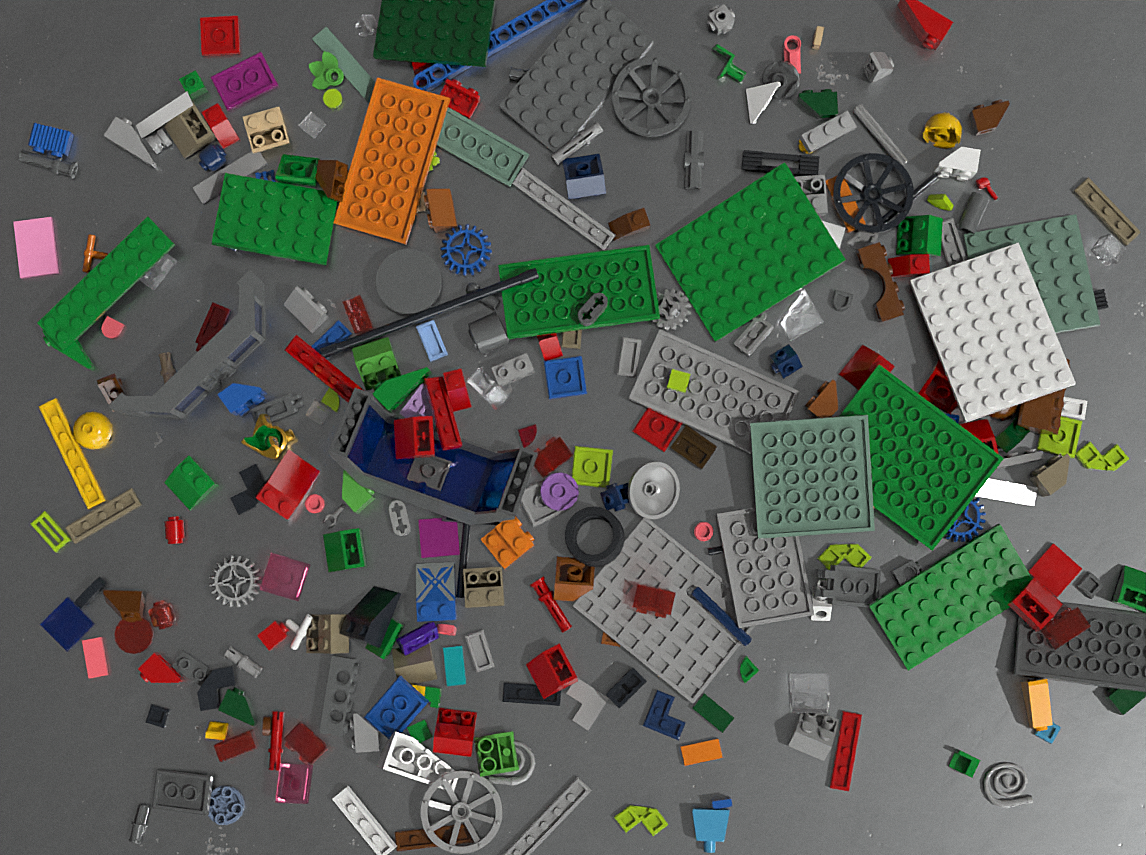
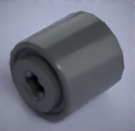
M496 311L468 324V333L476 350H479L481 355L510 343Z

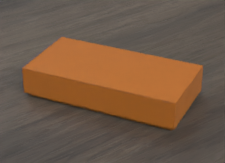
M718 738L680 746L685 766L723 758Z

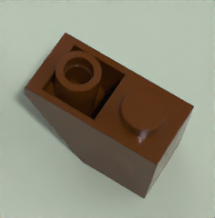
M1000 99L992 102L990 106L985 107L982 104L973 107L969 117L975 136L992 132L996 129L1010 104L1009 100L1003 102Z
M318 160L316 180L328 198L342 202L348 165L338 160Z

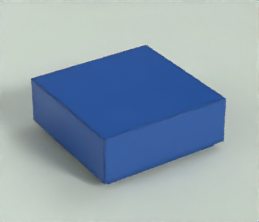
M728 797L711 800L712 807L714 809L731 807L732 799Z

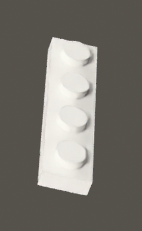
M349 786L332 799L377 855H387L397 847Z

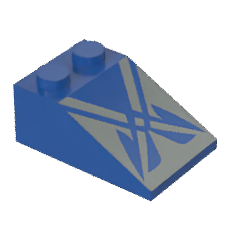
M454 562L416 564L417 622L457 620Z

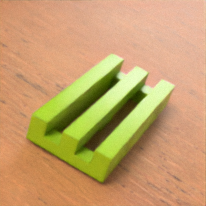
M46 511L31 523L33 528L55 552H58L71 540ZM44 517H45V518L49 521V523L57 530V532L64 538L63 541L57 536V534H56V533L49 527V525L43 520ZM38 522H40L43 525V527L51 534V536L59 543L57 546L37 525Z

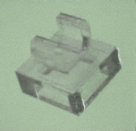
M363 14L358 17L359 22L356 23L355 27H362L363 30L359 36L376 35L378 24L374 15Z

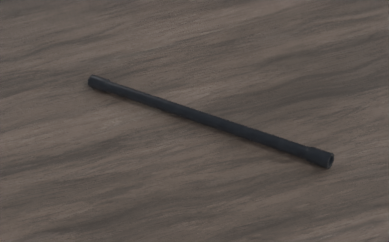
M536 268L527 270L517 276L344 341L320 348L321 354L326 359L344 350L517 285L539 279Z

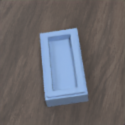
M434 319L416 326L430 362L448 355Z

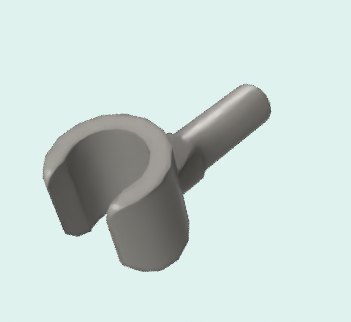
M341 504L333 514L327 515L322 523L330 520L331 525L328 529L332 528L336 523V518L346 506Z

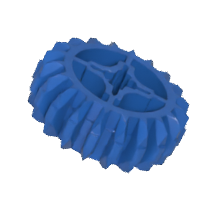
M466 224L465 230H462V226L458 225V232L452 228V236L449 233L445 234L449 240H442V243L447 246L440 247L441 251L446 252L441 255V258H448L444 264L449 265L451 263L450 271L456 267L455 273L459 275L461 270H463V276L467 275V270H470V274L474 275L473 269L475 268L478 272H481L479 265L481 264L483 267H486L487 264L483 260L490 261V257L486 254L492 253L491 249H486L491 246V242H484L488 239V236L484 235L481 237L483 234L482 229L476 233V226L469 230V224ZM464 236L463 242L460 245L452 247L453 242L457 238ZM470 236L476 238L482 248L472 246L470 244ZM467 242L468 248L472 250L467 252L465 259L464 252L460 250L465 249ZM451 252L461 255L463 263L459 264L451 257ZM481 254L477 261L468 265L471 256Z
M979 498L971 501L962 512L961 516L965 520L961 519L959 522L956 520L947 531V540L953 535V542H957L958 537L961 542H965V536L970 541L972 540L971 533L974 536L979 535L975 529L983 530L979 523H985L986 520L980 519V516L986 515V512L979 511V509L984 507L983 504L976 505L980 501ZM969 505L974 512V521L967 513ZM961 523L971 526L962 533L955 531Z

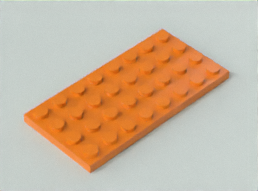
M381 78L376 79L346 179L343 201L339 202L334 224L407 245L450 98Z

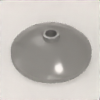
M657 461L641 465L633 473L628 486V498L631 507L638 515L647 519H659L670 513L675 507L680 493L679 479L675 471L669 465Z

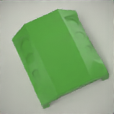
M513 731L474 738L480 777L519 770Z

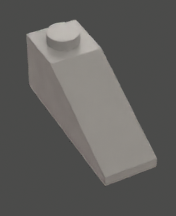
M872 52L867 57L862 68L872 84L891 74L894 69V63L890 56L887 57L885 52Z
M115 117L105 132L104 137L156 169L157 164L136 130L131 126L133 123L124 117L122 119Z

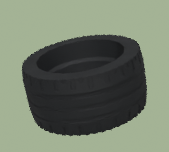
M594 506L583 508L576 512L567 523L565 530L567 548L582 564L592 567L607 565L619 556L624 546V530L620 521L613 513L604 508ZM593 519H602L609 523L613 530L612 543L600 554H586L577 544L578 531L586 522Z

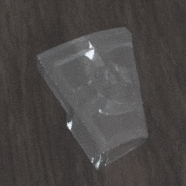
M805 289L801 290L800 296L795 303L791 304L788 313L784 314L780 320V324L790 342L824 323Z

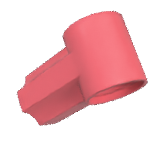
M791 35L786 38L782 46L784 61L791 63L797 69L798 74H801V40L797 36ZM792 41L796 44L797 48L791 50L787 47V43Z

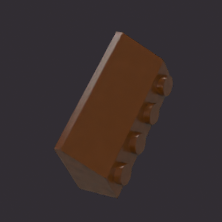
M1066 358L1067 363H1068L1069 368H1070V364H1069V363H1070V360ZM1066 388L1021 403L1017 425L1037 434L1058 435Z

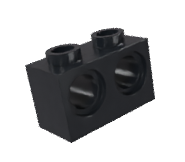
M632 667L605 695L620 709L647 681Z

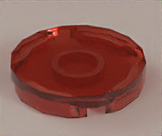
M142 617V621L135 622L121 620L115 629V641L119 648L126 653H142L153 642V627L144 617Z

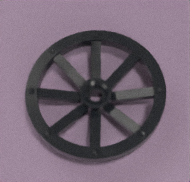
M879 153L863 154L850 160L840 170L833 187V200L840 217L852 228L865 233H882L899 225L908 215L914 199L912 179L904 166L894 158ZM869 161H879L888 164L876 184H873ZM863 163L867 187L847 172L854 166ZM892 168H894L900 174L904 183L882 189V184ZM843 179L858 188L863 194L841 197L840 191ZM906 189L904 208L882 197L883 195ZM875 192L876 197H870L869 193ZM864 200V204L853 219L846 212L843 203ZM878 202L900 214L891 222L884 224ZM870 204H872L878 226L865 225L859 222Z

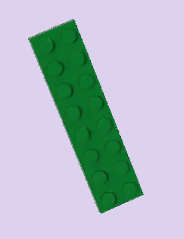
M147 216L37 322L38 325L63 351H66L175 246V243Z

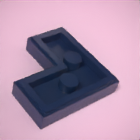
M657 690L643 726L679 741L686 722L668 715L675 697Z

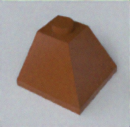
M557 556L554 600L574 601L591 591L594 587L595 567L582 564L576 558Z

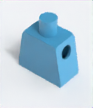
M692 807L696 841H704V852L715 853L716 841L724 842L730 813L728 808Z

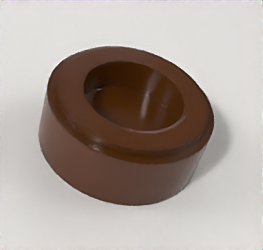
M263 716L262 736H269L271 734V717Z

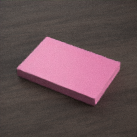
M45 217L13 222L20 278L59 274L53 218Z

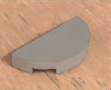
M875 218L867 224L870 226H878ZM859 231L845 244L857 250L874 244L878 238V233Z

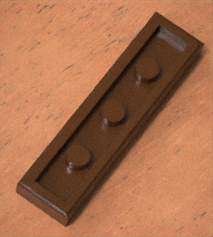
M464 823L460 825L455 845L474 843ZM454 825L442 826L433 832L438 838L449 844ZM424 828L395 831L397 852L438 847L427 836Z

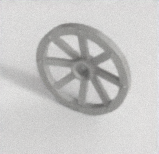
M453 771L436 779L425 792L421 803V822L427 836L441 849L457 854L471 853L486 846L498 832L502 821L501 799L495 787L483 776L480 777L479 774L470 771ZM468 778L461 802L458 801L448 782L449 780ZM474 780L481 783L490 792L467 804ZM442 784L454 804L453 806L430 800L435 790ZM493 798L495 818L471 811V809ZM428 806L450 811L451 814L430 826L427 813ZM459 808L465 810L464 815L458 814ZM469 817L493 824L490 831L481 840L469 821ZM455 819L450 843L448 844L438 838L433 831ZM461 822H464L475 842L474 844L455 846Z

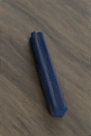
M696 587L691 594L744 646H747L752 641V638L742 628H738L737 623L700 587Z

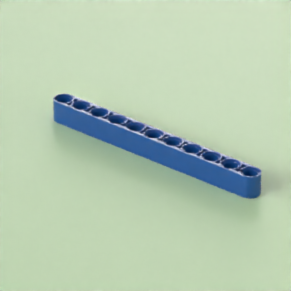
M546 0L491 32L490 43L493 46L488 50V57L587 0H574L571 3L565 0ZM556 5L558 10L551 12L548 10V7ZM534 14H539L542 19L540 21H533L531 17ZM522 23L525 25V29L518 31L515 26ZM501 33H507L509 35V38L507 40H501L499 38V35ZM436 63L414 77V88L429 92L445 83L446 79L450 80L473 66L460 65L458 68L453 69L449 66L450 64ZM440 70L444 74L441 78H435L433 73ZM421 79L427 81V85L423 88L417 86V82Z

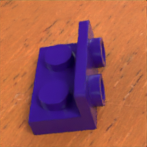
M427 622L397 638L396 642L406 656L438 639V630L434 622Z

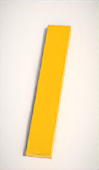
M55 398L38 406L87 509L105 502L106 499L79 443L74 437L73 430L58 399Z

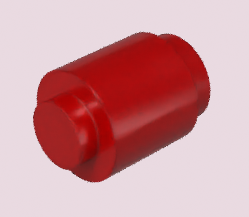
M179 516L168 517V521H164L165 539H167L168 544L183 543V538H185L184 520H180Z

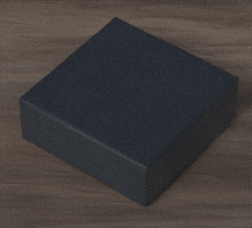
M151 704L145 723L165 728L171 709Z

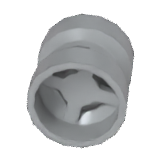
M162 128L156 132V135L146 138L156 154L160 153L165 146L168 147L173 144Z

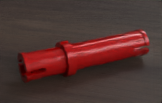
M272 711L268 770H274V763L276 762L275 770L280 771L281 753H283L284 712H279L277 720L278 712Z

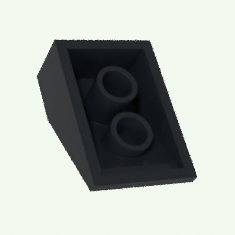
M374 586L348 613L339 634L354 641L380 648L401 593Z

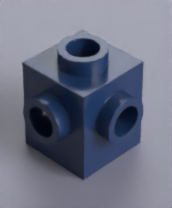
M789 344L769 355L772 361L770 364L775 374L779 373L783 379L803 367L797 353Z
M617 483L606 486L607 490L600 493L606 510L614 509L617 512L626 508L625 504L630 503L628 483L619 486Z

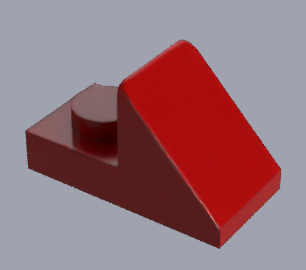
M556 333L537 336L544 361L563 356Z

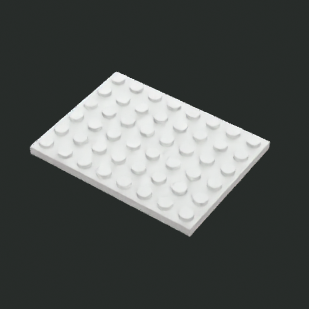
M1019 243L910 280V285L965 423L1075 385L1076 382Z

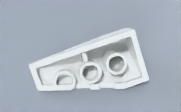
M394 731L383 747L377 764L379 768L429 785L442 775L455 771L415 738ZM458 778L448 781L453 791ZM443 784L438 787L446 790Z

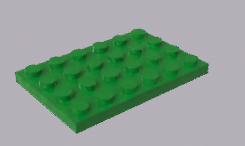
M225 173L211 245L326 265L337 201L328 198L323 190Z

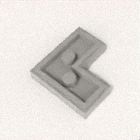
M578 678V682L572 684L566 694L582 703L572 721L589 731L609 698Z

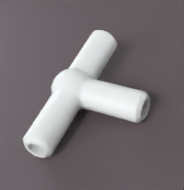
M309 614L305 616L300 626L291 619L285 622V625L296 633L290 645L293 650H297L303 637L307 634V629L313 619Z

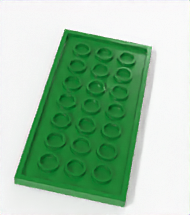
M650 245L498 265L500 282L533 268H536L539 279L502 291L508 339L660 319ZM594 294H604L608 300L605 311L592 325H581L578 320L579 310ZM602 299L599 301L595 300L596 305L594 306V308H596L599 304L603 305ZM590 311L587 315L582 314L583 320H585L586 318L590 320V313L592 311Z
M997 524L924 569L920 574L913 576L904 584L897 586L868 604L903 665L909 671L1010 608L1008 606L1010 601L1032 580V577L1002 526Z

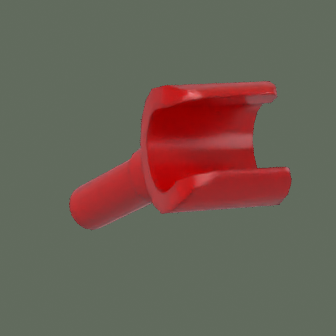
M983 177L976 180L977 187L980 190L986 188L994 200L998 199V196L991 189L988 178Z

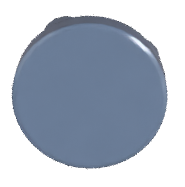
M223 785L211 791L208 816L218 825H228L234 823L242 816L245 801L238 789L233 786Z

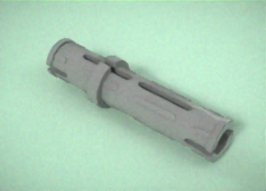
M595 122L585 131L581 130L578 136L554 154H551L554 162L558 165L583 145H588L590 140L603 132L602 127L598 122Z

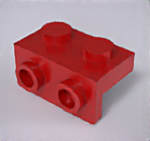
M446 79L439 95L450 98L448 107L470 120L481 100L478 92L470 87L468 89L462 87V83L455 79Z

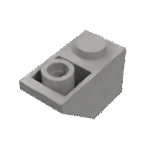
M359 712L353 713V717H350V727L354 729L355 737L351 738L352 749L355 748L356 753L380 751L379 730Z

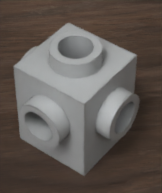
M725 4L721 7L717 5L709 11L707 24L717 35L722 32L725 34L733 28L735 14L730 7L727 9ZM722 15V16L724 17V19L721 20V19H719L718 17H720V16Z

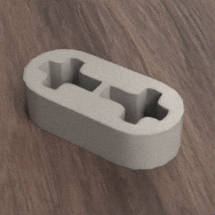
M395 500L389 505L392 527L397 535L405 536L411 530L407 508L402 501ZM397 503L403 507L400 510L401 517H398L397 513L392 511V508H395ZM399 519H402L403 525H407L404 533L397 530V527L400 525Z

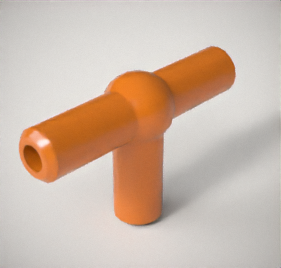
M88 235L86 249L84 250L83 272H90L92 258L103 260L108 255L105 252L94 251L95 235Z

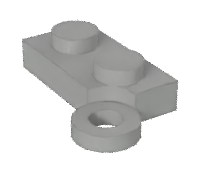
M763 312L760 318H753V322L734 342V345L749 357L774 329L773 325L765 320L766 312Z

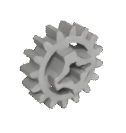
M665 289V294L658 292L660 319L652 321L657 323L658 327H663L667 331L670 327L676 330V325L683 327L682 321L687 322L686 315H691V312L687 310L691 307V304L687 303L688 297L684 296V293L681 291L677 293L675 289H672L671 293L668 289ZM673 298L678 299L680 302H675ZM661 317H666L668 321L662 320Z

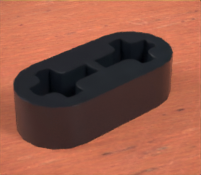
M98 577L74 603L81 610L84 609L105 588L107 582L103 578Z

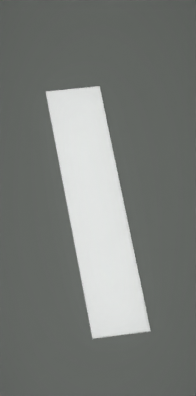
M185 92L138 123L136 127L141 139L193 106L188 92Z

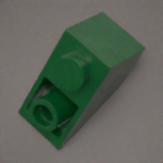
M823 89L821 92L813 93V90H803L802 93H799L797 101L817 119L838 116L837 91L832 92V89Z
M1019 414L995 437L996 443L1006 454L1030 432V430L1017 425Z

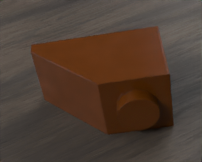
M645 208L629 212L608 223L610 231L616 234L613 239L614 241L649 230L651 226Z
M103 590L106 603L122 620L128 622L142 621L145 603L142 591Z

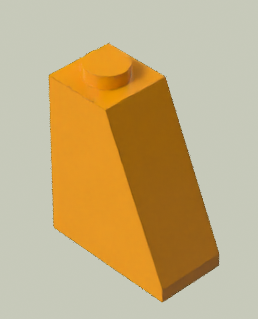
M1047 679L1021 682L1029 727L1035 728L1036 731L1047 730V726L1053 725Z

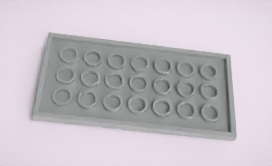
M659 329L628 399L752 454L750 422L788 420L800 391ZM672 369L691 374L686 393L667 388Z

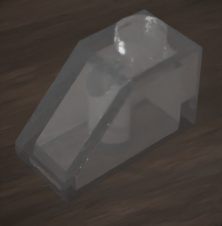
M481 368L466 380L495 411L509 398L501 387Z

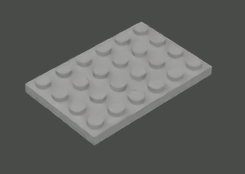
M756 507L716 514L738 628L814 615L799 536L758 539Z

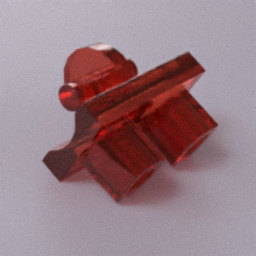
M361 295L343 301L355 334L373 328Z

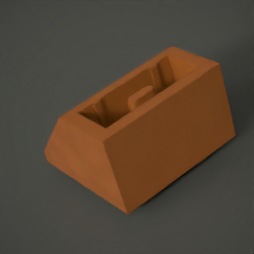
M426 189L427 195H424V201L427 210H430L431 213L427 214L430 229L434 228L435 233L450 231L452 228L458 229L451 190Z
M833 379L830 382L826 380L817 390L819 395L817 397L814 395L805 404L807 409L804 412L811 418L832 417L838 410L836 381Z

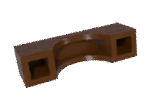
M878 242L855 250L861 268L872 270L880 277L882 282V294L878 301L873 304L879 323L904 315V303L898 298L899 288L896 281L893 282L891 274H893L890 263L887 264L885 256H887L884 245Z

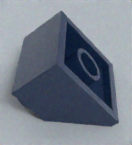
M600 153L567 158L562 161L568 199L606 194Z

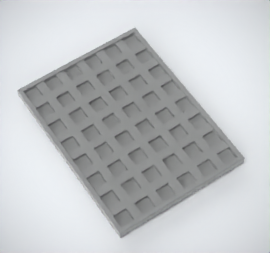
M643 518L625 540L619 556L611 563L605 565L596 576L593 589L579 597L573 605L575 609L692 704L741 645V642L691 594L696 587H700L736 622L729 583L647 518ZM755 626L742 629L749 635Z

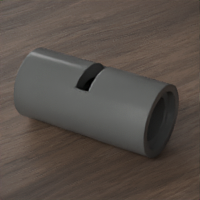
M972 192L957 228L965 233L975 234L990 199L983 194Z

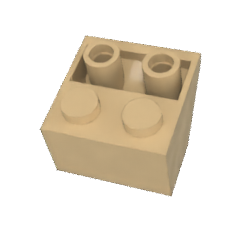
M279 106L243 117L253 154L290 143L283 112Z

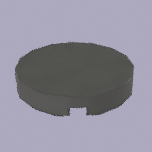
M779 60L769 64L762 74L763 85L774 82L781 83V86L777 88L772 96L776 99L792 96L799 86L800 78L798 71L787 61Z

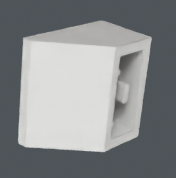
M960 147L940 161L934 168L933 173L938 174V177L942 178L953 176L957 177L956 179L959 181H968L977 173L981 150Z

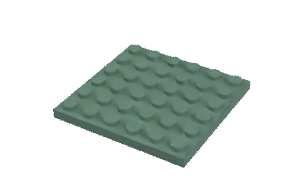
M1076 214L963 235L968 260L1019 243L1055 333L1100 325Z
M867 414L750 422L758 539L875 531Z

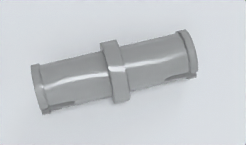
M232 646L224 654L225 658L238 665L237 668L240 670L244 669L254 678H257V674H260L263 669L251 661L249 656L242 655Z

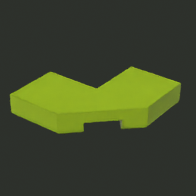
M1089 441L1075 453L1086 469L1115 471L1129 460V457L1118 444L1101 455Z
M858 544L829 545L817 559L830 570L831 565H839L843 559L853 567L862 568L872 557Z
M628 805L614 816L625 832H628L642 821L652 836H655L668 825L657 808Z

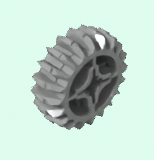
M233 555L230 556V562L227 558H223L224 565L217 562L216 565L219 567V570L212 568V572L216 573V576H209V579H215V583H209V586L216 587L211 593H219L215 599L220 600L223 597L221 604L225 605L229 601V607H233L234 601L237 607H241V601L244 605H247L248 601L246 598L253 601L254 597L251 594H259V591L254 588L261 587V584L256 583V580L262 579L261 576H255L259 569L252 570L255 566L254 562L247 565L249 559L245 558L242 562V556L239 555L236 561ZM236 565L243 567L249 576H240ZM230 567L229 577L221 580L223 572ZM234 576H237L236 579H244V581L237 583L236 587H234L235 584L226 583L234 580ZM250 582L247 592L240 596L242 585ZM221 586L231 587L234 597L228 596Z

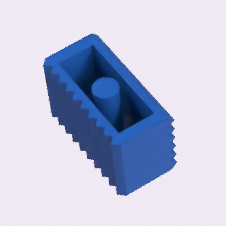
M34 123L28 145L33 148L32 151L44 154V151L51 152V156L62 158V156H69L74 134L70 131Z

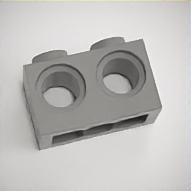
M527 353L491 368L499 388L535 373Z

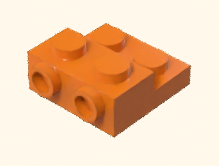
M516 516L513 520L502 521L481 538V541L504 569L534 546L532 542L535 539L528 531L523 532L520 528L523 524Z

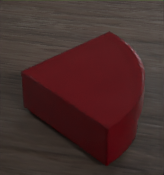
M536 424L518 429L523 448L528 447L534 441L537 434Z

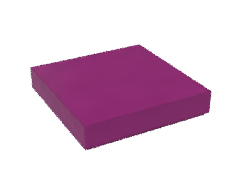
M441 518L418 520L421 558L460 555L457 522L441 521Z

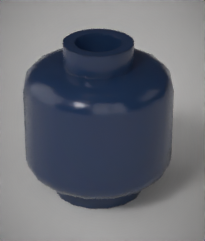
M210 143L199 152L198 156L201 161L198 163L205 171L209 169L215 172L226 163L227 159L225 156L227 153L219 144L216 143L214 145Z

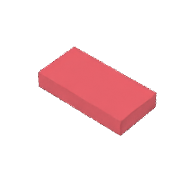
M103 638L83 640L82 644L88 678L109 675Z

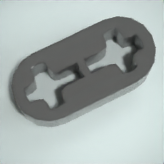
M594 294L579 310L578 320L581 325H592L605 311L608 300L604 294ZM602 299L603 305L599 304L596 308H594V306L596 305L595 300L599 301ZM590 311H592L590 313L591 319L589 320L586 318L585 320H583L582 314L587 315Z

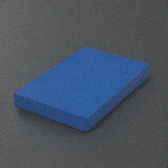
M400 675L364 718L385 737L390 739L394 731L402 733L427 705L429 700Z

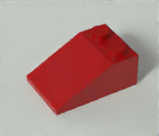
M900 0L897 5L919 41L923 42L922 45L927 49L936 50L952 26L953 21L918 0Z
M288 449L255 497L288 520L320 471Z

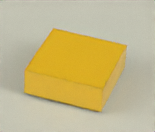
M210 721L205 738L225 740L229 724Z

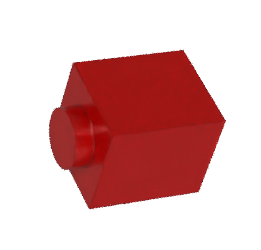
M274 621L257 636L270 651L290 635L287 633L289 631L288 627L283 622Z

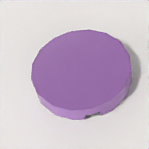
M553 473L543 481L540 490L541 498L545 505L557 511L567 510L572 507L577 501L579 494L576 481L565 473Z

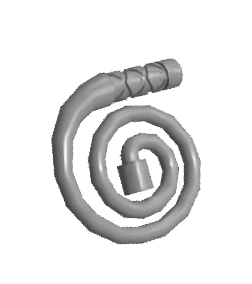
M514 740L515 745L523 747L530 756L528 771L519 777L489 776V782L491 784L512 786L525 782L532 775L535 766V758L531 749L523 742ZM515 747L516 753L520 756L519 770L500 774L514 775L522 769L525 758L519 748Z
M998 764L992 767L986 774L984 791L994 805L1010 808L1033 803L1031 795L1011 800H999L989 791L988 781L993 772L1000 768L1010 767L1017 769L1022 774V787L1014 793H1006L999 788L998 779L1001 775L1008 773L1014 775L1016 782L1014 785H1009L1011 783L1009 775L1002 776L1003 785L1009 790L1018 787L1020 776L1011 769L999 771L994 777L993 785L995 790L1006 798L1020 795L1026 789L1028 779L1024 769L1017 764Z

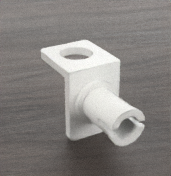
M819 580L817 586H812L811 588L814 610L811 620L830 621L832 604H827L828 598L814 597V589L826 590L827 580ZM818 611L826 612L823 616L816 615Z

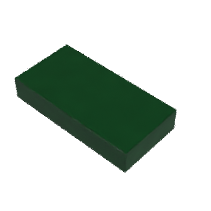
M705 693L693 706L697 713L722 733L734 719L732 715Z

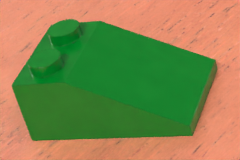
M428 367L386 380L384 383L379 382L373 388L375 392L372 394L390 413H393L432 372Z

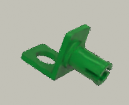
M718 44L714 45L712 50L727 58L717 79H721L727 73L741 82L744 78L743 76L746 75V71L732 64L735 55Z

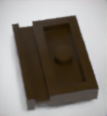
M686 425L670 448L702 470L717 446Z

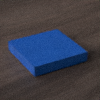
M582 356L544 361L549 399L587 394Z

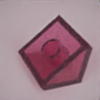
M286 761L280 763L275 803L308 804L313 765Z

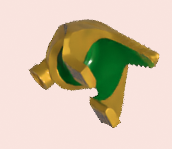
M260 414L252 437H245L241 443L264 457L277 459L287 443L295 439V435L291 429L283 431L280 427L272 426L269 415Z

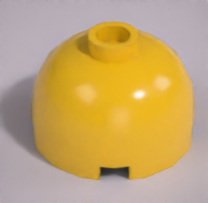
M938 113L931 116L926 122L923 138L927 143L929 141L934 142L933 146L937 148H953L956 143L959 144L961 141L962 126L959 120L950 113Z
M95 411L85 412L75 421L73 434L76 441L84 448L91 450L100 449L108 444L113 434L112 423L102 413Z

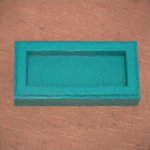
M463 646L443 648L447 686L465 685L466 675Z

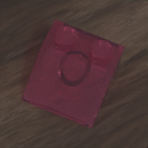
M271 553L259 590L299 601L311 564Z

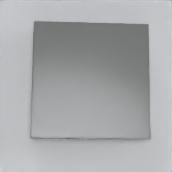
M544 480L525 488L521 503L533 527L568 511V509L562 511L553 510L545 505L540 491Z

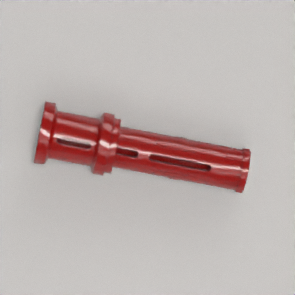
M543 576L529 586L534 588L539 596V602L541 601V603L545 604L563 633L570 629L572 625L556 600H554V592L549 589Z

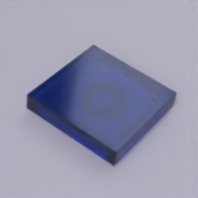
M67 597L40 625L68 652L95 623Z

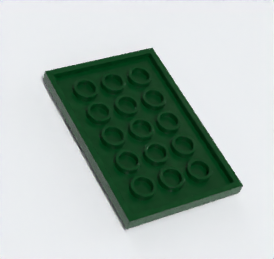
M382 0L373 57L374 59L486 67L496 0Z

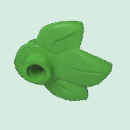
M324 51L322 61H315L309 64L310 71L316 77L312 84L313 87L326 89L330 85L337 86L342 83L344 73L338 67V60L332 53ZM334 72L338 75L336 80L332 78Z

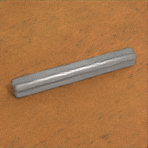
M862 104L856 106L853 111L890 157L904 165L908 160L865 107Z

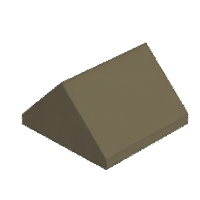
M430 643L406 656L400 648L392 649L394 670L397 678L401 675L411 685L438 679Z

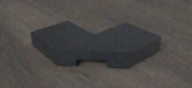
M257 464L239 472L247 490L230 498L238 515L257 507L259 500L255 495L265 483V479Z
M233 666L212 670L197 692L200 711L220 707L217 689L236 685Z

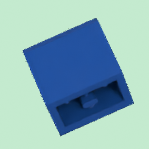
M232 383L217 395L231 414L243 416L250 410L249 407L254 403L258 405L263 402L267 392L260 387Z

